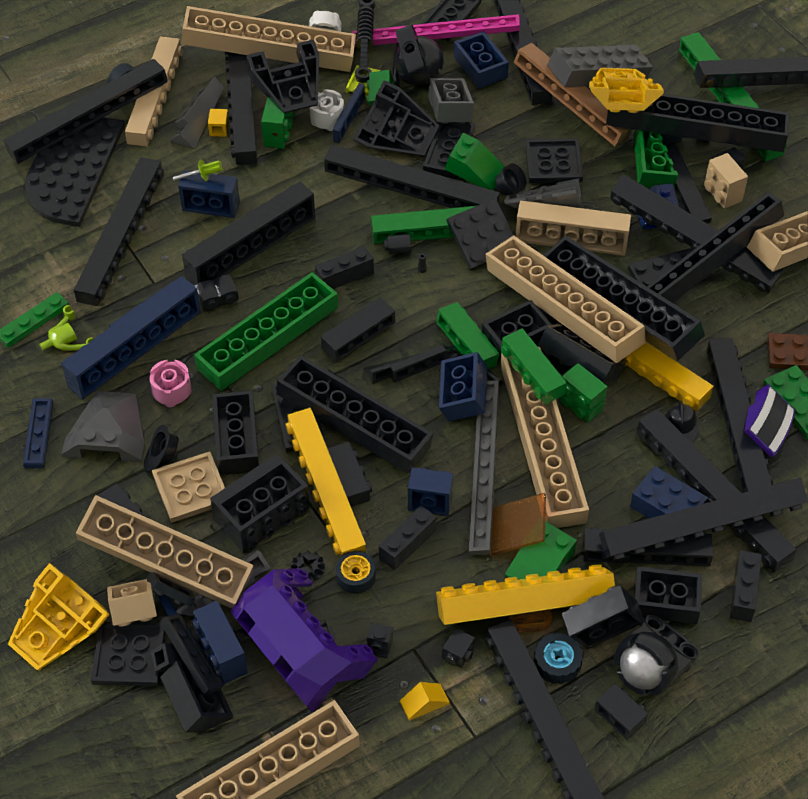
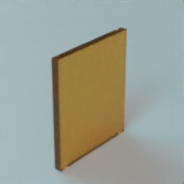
M545 493L494 507L490 556L545 541Z

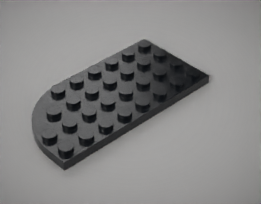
M103 117L36 155L26 177L25 189L29 203L39 215L56 223L81 226L123 132L125 121Z

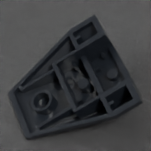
M384 80L363 124L360 125L353 141L371 149L425 156L439 125L400 87Z

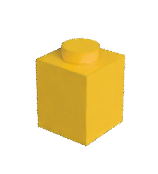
M210 109L208 119L209 136L227 137L229 126L228 109Z

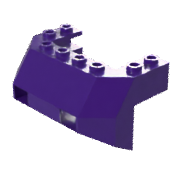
M301 568L274 569L244 591L230 612L313 713L337 682L363 679L378 659L373 654L372 649L365 644L338 646L334 642L332 635L326 632L320 625V621L308 611L306 604L300 601L304 595L297 588L308 587L313 584L304 570Z

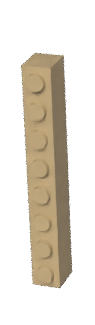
M160 36L152 59H155L165 69L168 82L136 100L125 130L127 144L148 147L149 141L153 139V130L158 125V116L162 114V105L166 102L167 98L166 93L170 91L171 79H174L175 68L179 66V57L183 55V46H181L180 39Z

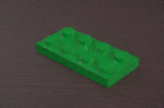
M795 365L764 379L763 385L769 384L795 409L793 423L808 440V378Z

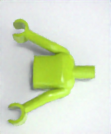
M66 305L63 308L64 318L48 331L49 339L39 345L42 350L54 346L64 351L80 350L82 346L87 345L94 338H88L86 344L69 345V343L77 340V336L70 324L67 323L68 320L75 318V311L72 310L70 305Z

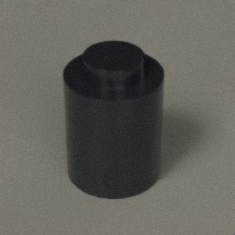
M410 235L387 236V240H384V250L388 251V254L411 252Z

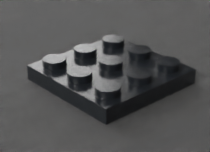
M578 138L526 139L525 147L529 183H556L578 178L580 182H583Z
M496 198L446 219L469 270L487 263L485 254L513 236Z
M103 622L98 630L91 675L92 685L158 686L160 672H154L150 651L164 644L165 630L160 623L131 622V624L126 626H113V622Z

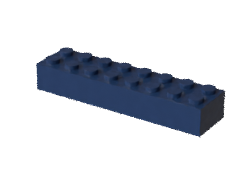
M181 276L162 291L157 292L148 301L143 302L137 309L128 313L119 322L113 324L105 332L99 334L87 345L82 346L76 353L67 357L61 363L67 386L83 400L200 314L197 288Z

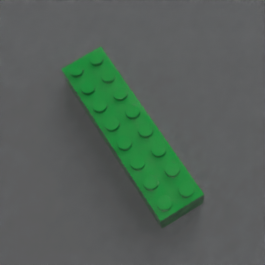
M311 272L195 353L196 369L220 391H223L338 308V293Z

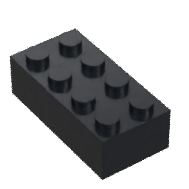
M561 323L547 326L537 346L543 350L542 352L545 355L554 356L559 359L558 362L564 366L573 368L576 364H580L604 384L617 381L627 362L624 358L618 363L614 362Z
M253 391L212 394L216 459L219 474L252 471L259 466Z

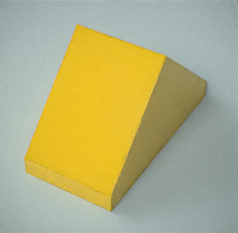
M427 682L418 683L400 700L409 721L450 704L441 684Z

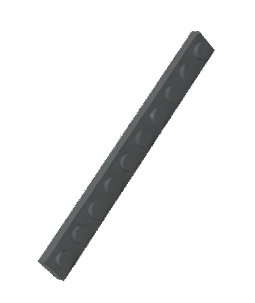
M498 380L486 381L485 413L477 415L469 539L470 556L491 554L500 393Z

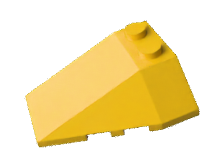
M600 68L596 73V77H593V80L589 82L591 92L611 112L627 110L630 113H637L638 111H644L664 93L659 83L653 84L651 78L645 79L646 75L637 69Z
M50 563L35 580L33 585L35 588L30 599H27L25 603L26 609L22 618L18 619L8 643L10 647L38 671L95 633L110 615L103 605Z

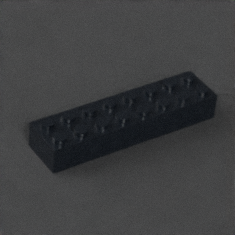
M299 181L253 211L248 212L237 221L232 222L229 226L216 232L208 239L203 240L192 249L187 250L182 254L186 280L195 286L200 282L214 280L219 276L227 275L315 219L314 193Z
M301 355L277 380L276 395L301 410L311 408L316 419L408 474L431 447L432 432Z

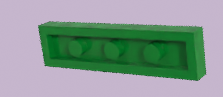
M58 292L54 293L1 328L0 341L7 348L11 347L62 313L63 308L69 305V302Z

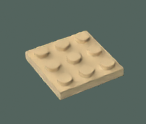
M210 451L152 470L171 523L211 510L210 498L225 488Z

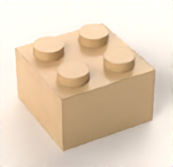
M726 153L709 160L704 186L715 197L716 202L720 203L725 209L743 201L748 176L732 157Z
M147 579L107 587L113 626H126L137 620L145 622L157 616L151 583L147 582Z

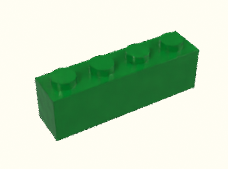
M458 302L438 309L436 323L462 356L478 352L488 369L497 366L498 350L490 343L487 336L481 332L476 322L469 317L467 311Z
M523 328L502 338L501 352L503 356L508 357L512 362L513 368L520 372L524 382L531 386L538 399H541L546 405L565 395L567 382Z

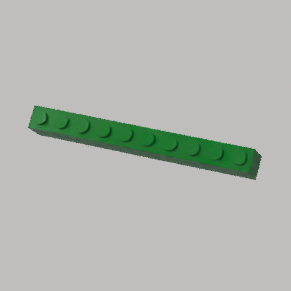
M699 32L681 37L679 51L694 70L698 61L722 60ZM742 86L709 88L721 103L759 108L758 104L753 101L749 93ZM756 149L765 161L784 155V152Z

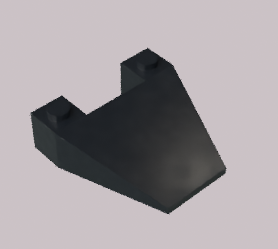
M314 39L297 43L296 54L299 63L269 69L264 51L249 54L246 57V66L251 81L284 114L318 106L319 52Z

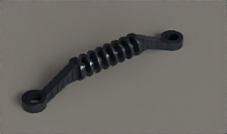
M359 0L360 9L358 10L356 46L361 50L360 68L355 70V80L359 83H367L369 73L372 72L367 68L368 50L373 46V9L375 8V0Z

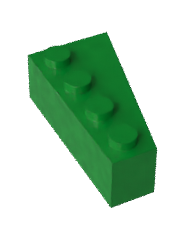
M635 130L633 137L637 182L646 188L673 190L678 173L674 171L672 159L668 157V150L662 143L663 138L661 134Z

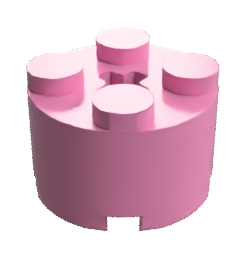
M163 360L152 367L150 371V385L153 397L159 403L165 404L167 407H174L188 398L192 390L188 368L184 363L178 360H174V362Z

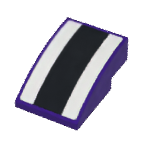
M768 384L756 392L755 403L748 407L744 432L768 455L773 457L780 449L790 430L795 409Z

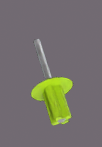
M200 159L198 163L199 170L174 176L173 180L200 174L207 182L209 174L223 171L222 163L218 160L205 164Z

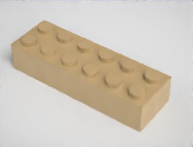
M520 201L517 214L516 237L524 243L554 246L564 236H567L591 252L625 256L631 215Z
M808 211L756 230L747 248L772 271L808 258Z

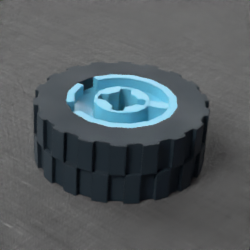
M551 633L548 636H544L537 643L534 652V663L540 676L545 681H550L553 684H564L565 682H570L573 678L575 679L578 672L580 673L583 651L580 644L569 635Z

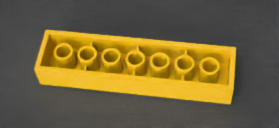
M591 565L587 570L571 568L568 569L567 573L550 571L547 572V576L539 577L538 574L526 575V579L520 580L517 577L505 578V582L496 583V580L484 581V585L475 586V583H468L462 585V588L454 589L453 586L443 587L441 591L436 592L439 618L444 625L580 605L588 601L592 596H599L607 592L609 588L615 586L614 574L611 571L602 567V565Z

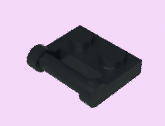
M154 572L149 573L147 582L151 583L156 594L162 597L167 595L178 605L183 606L186 604L190 607L192 606L195 598L191 590L164 579Z

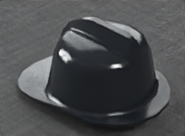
M514 163L505 166L495 177L497 186L494 189L500 190L504 195L516 194L522 191L527 184L523 170Z
M679 401V404L673 405L667 411L665 417L693 443L697 438L698 432L697 416L691 406L684 404L683 401Z
M160 425L153 435L151 445L144 459V469L146 471L154 470L160 462L171 460L176 453L179 438L169 433L167 426Z

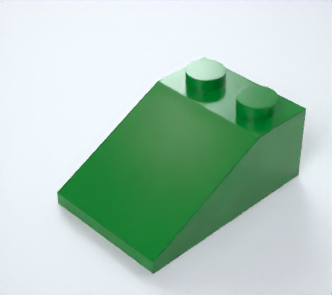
M463 133L449 156L445 170L476 186L494 191V188L497 186L495 177L505 166L479 140Z
M541 519L528 535L506 571L505 576L508 578L517 577L520 580L526 579V575L538 574L540 577L547 576V572L550 571L561 572L575 554L577 540Z

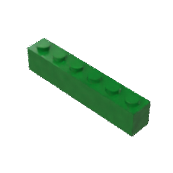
M476 206L371 216L373 243L384 244L387 236L409 234L410 241L454 237L446 219Z

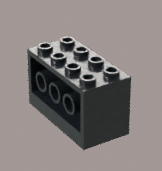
M278 454L210 498L214 521L243 553L254 549L259 542L265 538H270L275 531L289 525L294 518L305 514L310 508L308 485Z

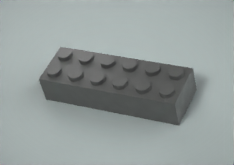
M636 45L555 48L547 64L564 87L589 86V82L593 80V77H596V73L600 68L637 69L646 75L645 79H647L653 68Z

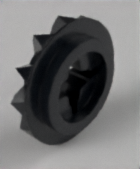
M307 550L306 553L299 552L297 557H293L291 569L301 568L308 574V578L311 581H315L324 573L325 564L323 557H320L317 552L311 553ZM304 561L311 564L312 571L310 568L304 567Z

